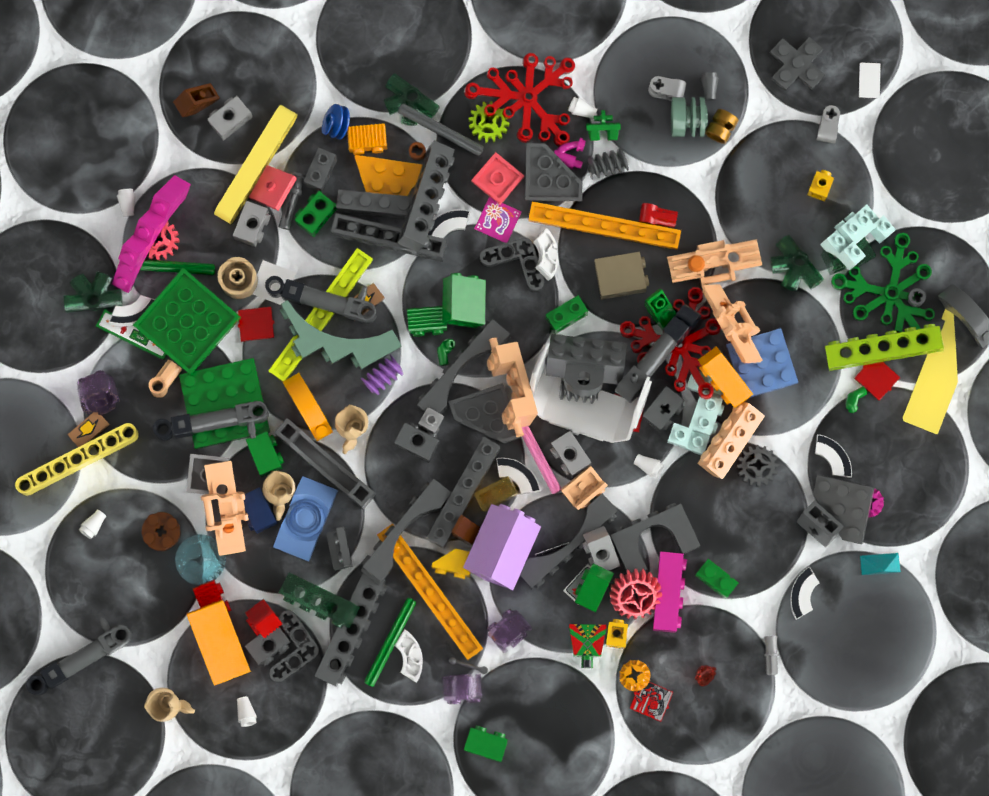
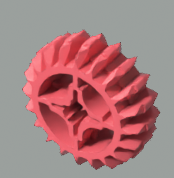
M636 568L632 573L627 569L626 575L620 573V579H614L615 584H611L610 588L612 591L609 592L610 602L614 605V610L619 611L621 616L625 614L628 619L633 615L635 620L639 615L644 618L645 613L651 615V609L655 610V605L660 604V601L656 599L662 597V592H658L661 590V585L658 583L657 578L653 577L650 572L646 574L644 569L640 573ZM633 589H635V591H636V593H637V596H638V599H637L636 596L634 595Z

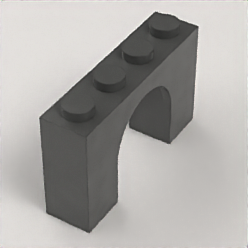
M670 504L661 513L658 511L652 512L643 521L639 518L630 523L631 526L625 529L621 526L612 531L613 534L610 535V538L625 571L628 569L632 573L636 568L640 573L642 569L645 572L648 570L638 549V538L642 532L651 527H661L669 531L681 554L685 555L700 548V543L682 504Z

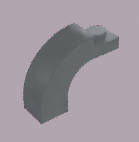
M951 284L938 295L946 310L953 313L965 324L978 346L984 348L989 343V318L964 291Z

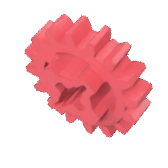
M168 221L157 237L159 239L161 236L162 242L158 241L156 243L155 241L148 252L151 260L154 256L159 261L161 256L167 260V254L173 256L172 250H178L175 243L180 242L179 238H176L179 233L178 231H173L175 227L173 224L169 226ZM167 231L171 235V241L166 238Z

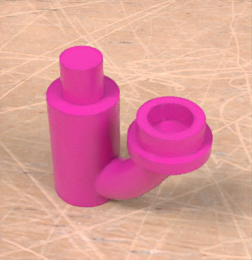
M580 138L579 141L563 144L554 153L568 168L573 169L576 167L581 169L583 162L576 160V156L565 152L573 148H577L576 151L583 152L586 141Z

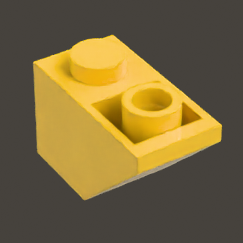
M454 549L434 561L431 567L435 569V573L446 575V572L453 573L455 578L465 579V576L470 577L471 572L463 568L470 552Z

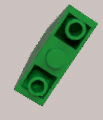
M661 288L645 300L644 306L663 331L672 318L676 316L675 310Z

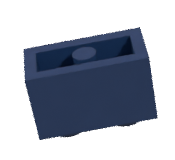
M260 487L245 494V500L243 501L245 512L248 513L249 518L246 522L251 531L255 530L258 534L278 524Z

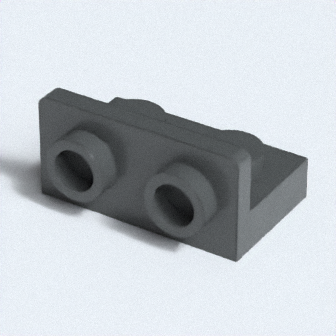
M344 526L336 528V531L326 533L333 569L340 570L353 567Z

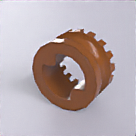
M420 142L412 143L409 147L410 157L416 161L423 159L426 154L425 146ZM414 147H418L423 152L417 156L416 153H412Z

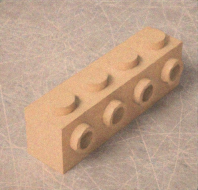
M742 402L736 408L733 407L731 414L722 423L721 429L712 438L711 444L702 453L701 459L697 464L712 476L723 479L765 416L747 402Z

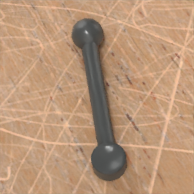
M450 657L448 660L449 664L451 665L458 664L464 667L478 670L482 674H486L488 672V669L485 666L478 667L475 665H471L465 662L458 661L454 657Z

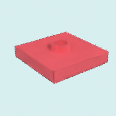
M495 152L471 182L501 205L525 175Z
M267 165L249 198L279 211L297 178L292 174Z

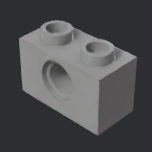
M236 96L226 100L221 109L211 112L208 122L224 141L253 118L244 103ZM231 113L234 117L231 120H225V115Z
M246 201L233 233L234 240L256 247L257 243H261L264 232H262L263 227L268 225L271 217L268 208ZM249 222H258L255 228L251 229L248 227Z
M571 431L551 443L552 448L550 451L555 459L559 458L562 465L560 466L566 475L570 474L571 477H574L589 465L591 466L590 459ZM566 451H573L575 457L568 460L564 457V453Z
M604 526L583 534L585 542L582 545L586 554L590 553L591 557L588 558L590 566L594 563L606 570H612L620 566L612 541Z

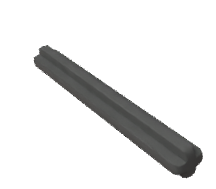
M401 104L398 109V113L477 156L481 155L484 149L482 145L406 104Z

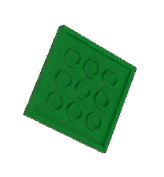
M183 268L133 326L187 373L192 375L241 317Z
M254 358L194 371L192 375L189 373L179 375L187 414L190 415L234 408L235 405L254 401L264 403ZM257 408L254 411L255 416L263 414V409ZM268 419L263 423L255 424L256 435L266 431L270 433ZM239 425L194 433L195 435L192 436L195 449L250 437L247 426L240 427Z

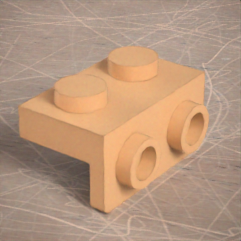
M589 465L560 490L572 506L579 510L580 508H586L592 498L604 493V488L608 485Z

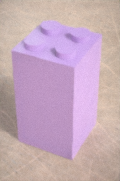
M491 504L463 568L485 581L513 590L541 526L534 523V518L527 515L524 516L525 513L514 508L512 511L506 505L500 504L496 506Z

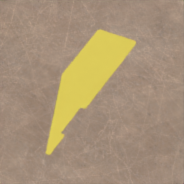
M946 309L942 316V320H945V323L941 330L944 351L927 354L903 415V421L934 434H938L958 383L954 314Z

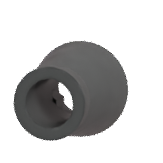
M717 72L702 73L700 79L705 100H715L719 81Z

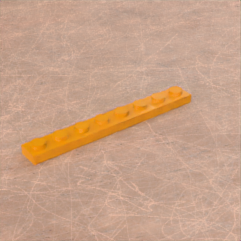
M532 202L528 219L529 222L678 250L681 230L538 202Z
M393 524L377 534L382 542L387 537L385 533L391 526H394ZM400 535L394 547V560L467 660L471 659L483 650V647Z

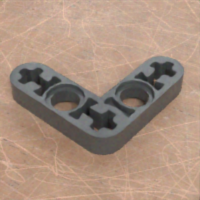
M521 238L487 248L481 252L480 262L486 267L519 259L529 290L539 292L543 289V275L536 268L528 270L525 267V263L528 260L534 261L536 265L538 264L534 245L530 239ZM522 243L530 245L528 247V254H533V256L525 257L524 249H520ZM504 248H510L512 255L504 257L501 251ZM498 250L500 260H497V256L491 258V262L483 260L487 253L493 256L496 255L495 251ZM538 271L539 274H535V277L541 283H539V287L535 288V285L530 284L533 282L532 275L528 277L527 274H534Z
M290 610L283 611L279 619L282 622V627L298 649L270 669V677L275 682L285 681L319 655L317 644L296 614ZM286 614L288 616H293L291 621L294 625H296L297 622L299 623V626L294 627L291 630V632H289L288 630L289 628H292L290 624L287 622L284 624L283 622L285 620L284 616ZM296 630H303L305 633L304 638L300 641L294 638ZM307 646L315 647V654L313 656L310 654L306 655L307 661L304 662L298 652L301 651L304 654L307 652ZM292 657H298L300 660V664L296 668L289 665V660ZM285 662L287 668H289L291 672L288 673L287 670H285L284 672H282V678H274V670H282L284 668L282 664Z

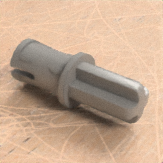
M765 636L766 654L764 656L766 657V674L777 675V656H779L777 654V636Z

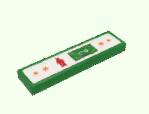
M104 309L96 324L97 328L165 360L167 354L133 325H110L109 321L113 313Z

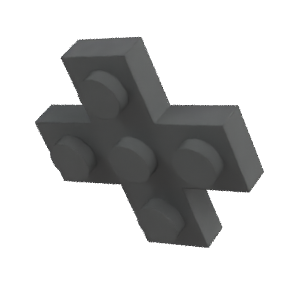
M809 37L796 50L782 38L770 51V54L783 65L774 74L772 80L786 91L798 78L813 90L825 76L823 72L812 64L823 51V48Z

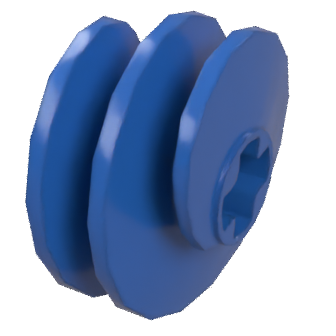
M333 104L327 110L322 122V133L324 135L329 134L331 138L336 137L338 140L345 136L350 121L348 108L339 104Z

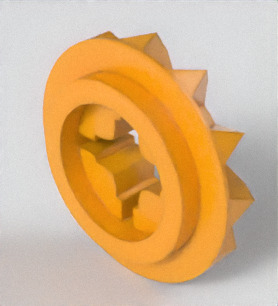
M630 660L623 664L619 671L621 684L630 691L642 690L650 681L649 668L639 660ZM632 668L636 673H641L637 676V683L633 678H629V675H632Z

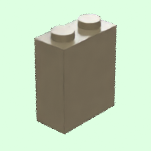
M640 252L598 258L594 261L601 300L646 292V287L649 286L648 275H644L643 268H646L645 258L641 257Z

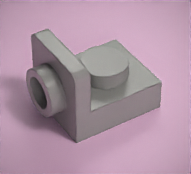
M427 408L418 423L419 427L437 435L444 416L431 408Z

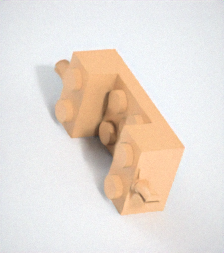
M491 338L489 342L492 353L487 360L488 370L492 372L493 377L507 374V383L512 388V400H510L503 411L502 420L507 425L508 430L514 429L516 437H521L524 435L522 427L530 426L538 412L518 342L498 345L497 338Z

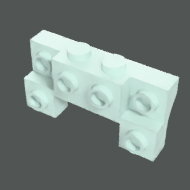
M865 205L856 214L851 212L845 217L846 222L842 220L834 227L836 231L820 245L826 252L835 255L850 270L866 256L856 245L868 233H871L880 244L896 229L884 215L879 219L871 208Z
M700 372L705 382L710 383V381H712L709 375L705 377L704 374ZM691 374L686 389L698 393V385ZM713 387L714 394L710 399H702L699 396L689 428L674 423L667 443L702 455L706 450L711 433H716L718 423H715L717 415L721 416L725 407L721 405L723 401L721 397L722 391L720 389L716 391ZM704 390L703 394L707 395L709 394V391Z

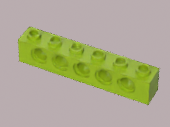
M928 324L924 326V329L916 330V327L904 329L905 332L901 333L889 331L884 336L871 334L866 336L867 339L859 340L858 337L847 339L848 342L840 343V341L829 342L825 346L829 371L944 351L940 326ZM919 336H925L928 341L925 344H919L916 339ZM900 339H905L909 344L907 347L901 348L897 342ZM886 342L889 345V349L881 351L878 348L879 344ZM862 346H868L870 352L864 355L860 353L859 349ZM843 349L851 351V355L848 358L840 355Z

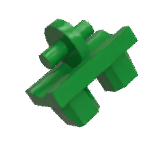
M601 110V115L594 116V121H601V123H586V130L588 131L590 141L600 140V130H607V140H618L621 124L620 122L605 123V121H613V115H605V110Z

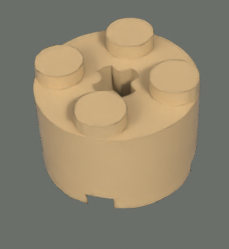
M230 258L221 265L218 271L219 284L224 293L231 298L243 299L249 297L257 287L258 276L255 268L245 258ZM240 275L242 279H239V281H235L234 278H237V276Z

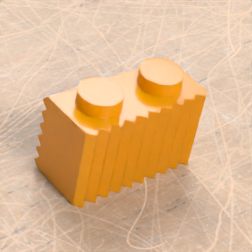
M385 124L348 126L347 133L350 153L363 155L365 154L364 151H372V153L378 154L383 153V150H387Z

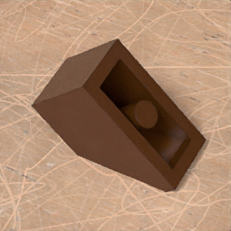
M209 83L185 89L173 103L181 116L187 117L197 114L217 102L220 97L212 84Z
M460 515L451 532L453 537L473 546L481 527Z

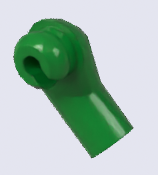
M445 339L437 348L440 366L449 364L447 355L455 347L453 339Z
M864 386L847 395L845 406L850 413L858 410V399L867 395Z

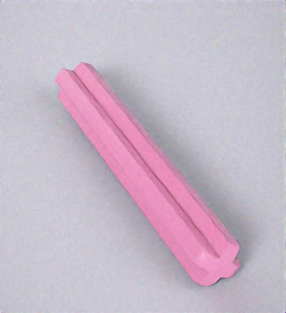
M529 426L522 427L524 433L522 438L551 493H558L561 491V487Z

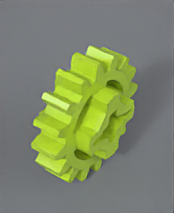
M484 101L482 107L476 105L477 111L471 110L473 117H469V122L472 123L469 125V129H474L472 135L478 134L479 141L485 138V143H488L489 139L495 142V137L502 139L501 133H507L505 127H509V122L506 121L508 119L504 118L502 114L505 108L501 110L499 108L491 117L486 116L484 108L487 105ZM487 108V111H493V109ZM480 116L481 122L477 125L476 120ZM487 119H488V121H491V120H492V124H491V125H490V123H487V124H486V120H487ZM499 119L502 120L500 128L497 125Z

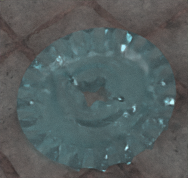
M194 535L187 538L179 546L175 557L176 568L179 574L186 581L197 585L216 580L222 574L226 562V556H219L216 539L208 535ZM199 555H202L203 558L211 559L204 561L202 565H199V562L192 561L199 558Z

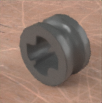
M916 288L909 293L907 299L910 305L919 307L924 303L926 295L923 290ZM914 293H917V296L918 294L921 295L919 302L913 301Z

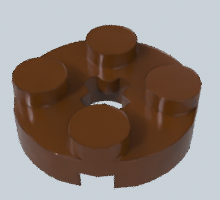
M157 512L150 514L142 526L144 542L156 551H166L178 543L181 536V528L178 521L169 513ZM160 526H163L166 534H162V537H159L156 532L157 529H160Z

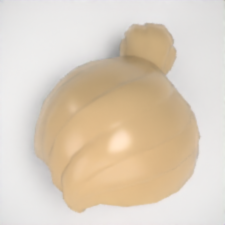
M350 404L335 417L337 432L346 439L343 444V454L355 448L357 438L366 432L369 423L365 411Z
M272 471L265 479L262 491L266 500L274 505L273 513L276 520L280 521L285 511V504L291 500L295 493V482L285 472Z
M156 688L151 691L144 706L150 716L159 722L172 720L179 711L186 714L195 712V709L191 707L189 702L179 700L174 692L168 688Z

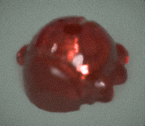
M708 665L700 666L696 671L695 680H697L700 686L708 685L716 675V668Z

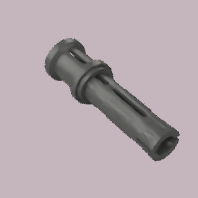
M290 172L297 179L285 201L278 226L281 229L290 230L298 196H301L303 192L301 189L306 175L298 172Z

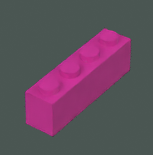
M660 552L657 580L661 585V590L658 592H662V597L656 599L660 601V604L655 605L653 631L676 633L677 628H681L682 617H678L679 609L683 608V597H680V590H684L685 586L682 570L686 571L687 559H683L684 554Z

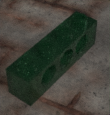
M288 573L279 591V594L284 596L283 600L293 605L296 602L300 604V609L308 613L310 610L315 611V616L322 620L329 618L332 620L331 624L341 629L343 626L350 628L360 608L354 603L292 573ZM305 590L304 596L299 598L300 593ZM321 598L320 604L315 606L316 600ZM337 606V611L332 614V608Z

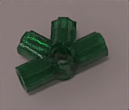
M395 73L385 85L387 89L395 94L383 100L389 115L397 113L401 104H406L430 118H433L440 108L438 104L421 93L418 88L410 85ZM410 93L418 95L417 99L413 101L409 100L407 96ZM402 115L401 124L417 126L418 123Z
M790 235L783 237L776 244V247L783 255L770 257L772 274L786 273L781 286L791 291H797L801 279H803L811 290L824 280L810 262L808 255L802 252ZM802 259L805 264L799 266L795 263V260Z
M102 272L96 273L92 284L82 273L70 282V285L77 294L64 296L65 312L97 311L103 308H112L116 305L123 306L121 289L108 291L113 278ZM96 297L98 302L95 305H90L88 303L90 298Z

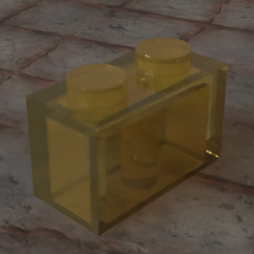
M506 476L475 492L474 495L482 511L486 512L491 504L498 506L519 495L511 477Z

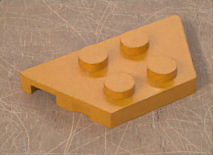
M355 155L365 191L370 193L408 196L411 189L417 183L422 164Z

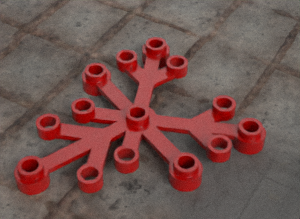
M533 53L526 54L522 60V64L526 68L525 87L517 78L518 75L515 70H509L505 75L506 80L511 82L518 92L510 90L500 78L498 69L494 67L488 70L487 77L499 89L479 87L478 84L473 82L465 87L464 94L469 99H475L478 95L499 98L493 104H488L484 108V114L488 117L493 116L496 110L510 99L518 100L512 106L506 107L502 114L504 118L511 119L515 112L523 107L522 127L517 132L519 141L526 143L533 136V131L530 128L532 108L541 118V127L538 134L540 141L546 142L550 138L549 128L555 135L554 143L558 147L569 143V134L566 131H561L555 123L566 126L570 122V116L566 113L561 115L547 114L537 102V95L547 86L569 89L573 85V80L570 77L558 79L562 74H570L575 69V62L571 58H564L560 62L559 68L553 72L556 60L554 57L548 56L543 63L545 66L544 80L534 88V68L539 60ZM528 58H533L534 63H530ZM547 60H551L553 65H548ZM565 62H569L571 67H566ZM490 71H494L496 76H491ZM512 73L514 75V79H510L508 74ZM564 80L569 81L570 85L566 86ZM470 87H474L476 92H471ZM530 94L532 98L529 100L525 95ZM487 108H492L493 113H488ZM510 110L512 115H507L505 111ZM561 117H565L567 122H562ZM523 131H528L529 136H524ZM541 133H546L547 138H542ZM560 135H564L566 140L562 141Z
M693 287L688 291L689 306L696 310L697 304L703 300V291L698 287ZM695 295L699 296L698 299H693L692 297ZM677 299L673 303V308L676 312L680 310V308L676 307L677 304L684 305V301L681 299ZM703 306L697 312L701 314L702 311H707L708 314L702 315L701 318L708 319L711 315L710 309ZM647 316L639 319V325L645 331L636 329L631 321H625L620 325V333L623 337L631 338L635 336L642 338L631 343V350L634 353H640L643 347L656 342L661 336L655 333L651 326L650 318ZM716 318L709 319L706 322V327L686 336L681 342L683 346L675 347L671 351L670 361L665 367L667 375L674 376L677 373L676 365L680 355L684 360L678 379L674 382L676 391L682 392L685 390V380L690 371L698 385L699 396L702 399H710L713 396V386L704 381L697 367L700 368L702 365L697 358L691 357L688 351L700 354L702 357L704 356L702 351L711 350L708 346H698L691 343L709 334L717 335L721 331V327ZM643 321H648V324H642ZM712 326H716V327H717L716 330H711L710 328H711ZM630 329L631 332L625 333V330ZM636 344L640 345L638 349H634L633 346ZM642 352L638 355V363L641 361V359L645 356L647 352ZM673 367L675 370L670 372L668 368ZM678 383H683L682 387H677L676 385ZM708 390L709 394L704 395L703 391Z

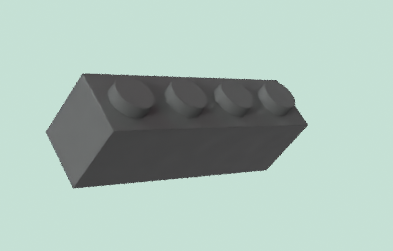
M338 189L336 209L337 213L405 220L412 197Z

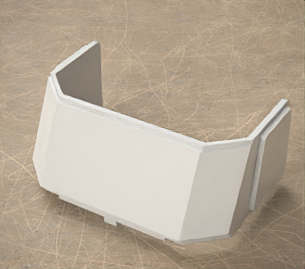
M550 343L543 345L530 380V387L538 412L537 415L541 419L549 421L550 424L572 431V434L575 435L582 434L611 443L630 440L633 429L638 425L652 383L650 377L647 376L640 397H637L632 403L623 397L602 390L598 393V401L595 399L593 404L590 403L589 398L583 403L582 397L579 398L578 402H575L574 396L568 401L566 395L563 400H560L561 377L545 376L546 359Z

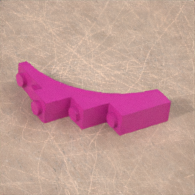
M174 175L154 195L149 210L138 220L134 234L122 246L118 258L120 262L112 285L126 293L132 290L135 279L149 250L169 218L186 199L190 183Z

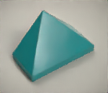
M899 553L860 556L861 575L901 572Z

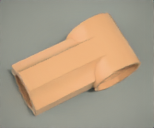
M168 359L158 374L149 382V389L152 395L156 398L164 397L170 385L182 371V368ZM156 384L163 385L160 391L153 390Z

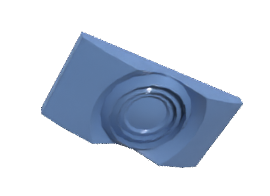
M302 476L281 524L273 548L309 562L338 490Z

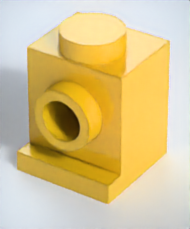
M826 170L816 171L807 195L825 202L834 177H831L832 174ZM819 181H823L826 184L824 186H821L819 184Z
M613 619V622L608 623L606 647L625 649L628 624H624V620ZM615 630L620 631V637H615L613 632Z

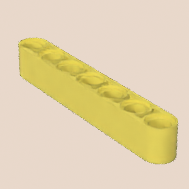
M282 105L277 108L214 212L215 216L229 224L234 222L264 169L269 165L296 121L298 114Z
M130 423L123 424L19 477L16 480L15 487L21 494L31 495L135 442L139 436L138 430ZM127 429H133L134 433L131 437L127 438L124 436ZM116 438L114 446L107 445L108 439ZM98 446L99 452L96 455H91V448ZM76 455H81L82 457L79 464L73 463V458ZM58 464H64V470L61 473L56 472ZM43 472L47 473L46 480L40 482L38 480L39 475ZM29 481L30 487L23 491L21 489L22 483Z

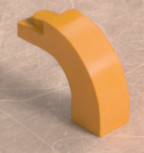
M300 373L283 381L285 388L315 440L319 441L333 433Z

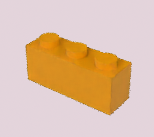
M717 346L698 359L702 365L699 369L705 377L708 375L711 377L712 381L710 383L716 391L719 389L722 391L721 397L727 405L731 403L736 408L753 395Z

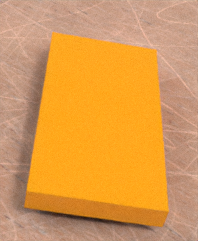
M224 600L186 613L214 686L251 672Z

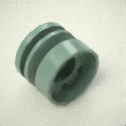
M672 97V137H684L686 128H690L692 137H695L696 128L699 130V137H704L708 123V110L705 98L699 97V105L696 106L695 97H692L690 106H686L684 97Z

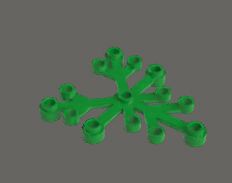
M899 233L894 239V244L897 247L895 257L889 246H883L880 250L881 257L886 258L893 268L890 284L885 287L867 284L857 266L848 271L849 276L856 281L847 280L846 276L841 273L833 276L831 285L834 289L841 290L844 287L855 289L852 292L845 293L843 301L846 304H852L857 297L865 292L881 295L865 306L857 305L854 308L852 315L857 321L865 320L870 311L886 302L885 310L880 321L885 326L891 324L893 320L892 310L895 304L898 314L893 331L899 333L902 332L904 319L910 328L916 327V330L921 329L912 315L923 317L926 321H931L935 316L933 309L907 306L901 300H908L909 292H904L903 290L919 280H927L932 274V269L929 265L921 264L916 269L915 274L898 284L900 270L908 264L916 263L919 257L915 251H911L903 258L904 249L910 244V237L906 233ZM903 239L905 244L900 245L898 240ZM884 249L889 251L888 255L883 254ZM909 255H914L916 259L910 260ZM851 270H857L858 274L852 275ZM920 271H926V276H921ZM835 280H841L842 285H836ZM888 291H894L895 296H889ZM917 293L914 294L912 298L913 301H915V296H917ZM851 295L853 300L847 301L846 296ZM857 311H862L863 316H857ZM926 312H931V313H932V317H931V318L926 317V314H925V313H926ZM883 317H889L890 321L884 322ZM919 336L916 339L919 344H923L921 343L920 339L923 337L926 338L925 336Z

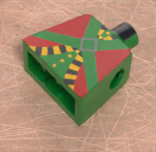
M569 624L573 657H581V668H593V657H601L606 625Z

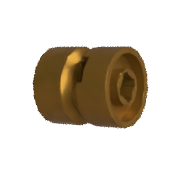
M717 109L712 118L714 122L709 123L705 134L718 143L726 144L731 136L730 131L735 129L739 120L730 112Z

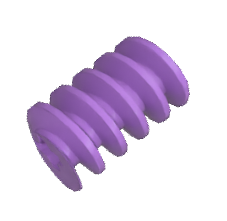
M391 355V361L387 358L384 359L385 366L379 363V370L372 369L374 375L366 374L368 380L361 378L371 393L374 392L379 395L378 388L385 390L384 383L392 384L390 378L398 380L396 373L404 375L402 368Z

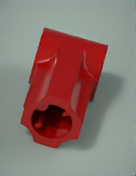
M642 203L638 222L675 229L678 212L658 208L654 204Z

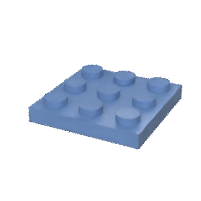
M781 328L751 337L763 360L761 362H741L732 344H726L732 367L753 393L750 397L798 384Z

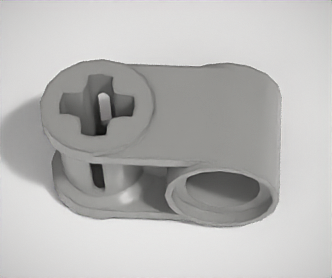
M656 76L651 79L648 91L652 97L671 101L672 97H684L686 82L679 79ZM656 84L659 85V90L656 89Z
M830 105L824 109L818 128L817 141L836 143L840 111L836 106ZM829 112L833 113L832 119H829Z

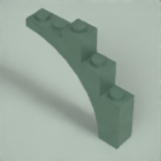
M288 300L280 305L282 309L279 311L283 319H288L291 324L289 326L293 336H298V339L292 342L294 346L291 348L296 357L300 356L301 359L322 348L323 352L321 354L326 363L329 361L332 365L352 354L353 357L350 359L355 368L359 367L362 370L402 347L393 330L365 339L335 337L319 331L308 324L294 310Z

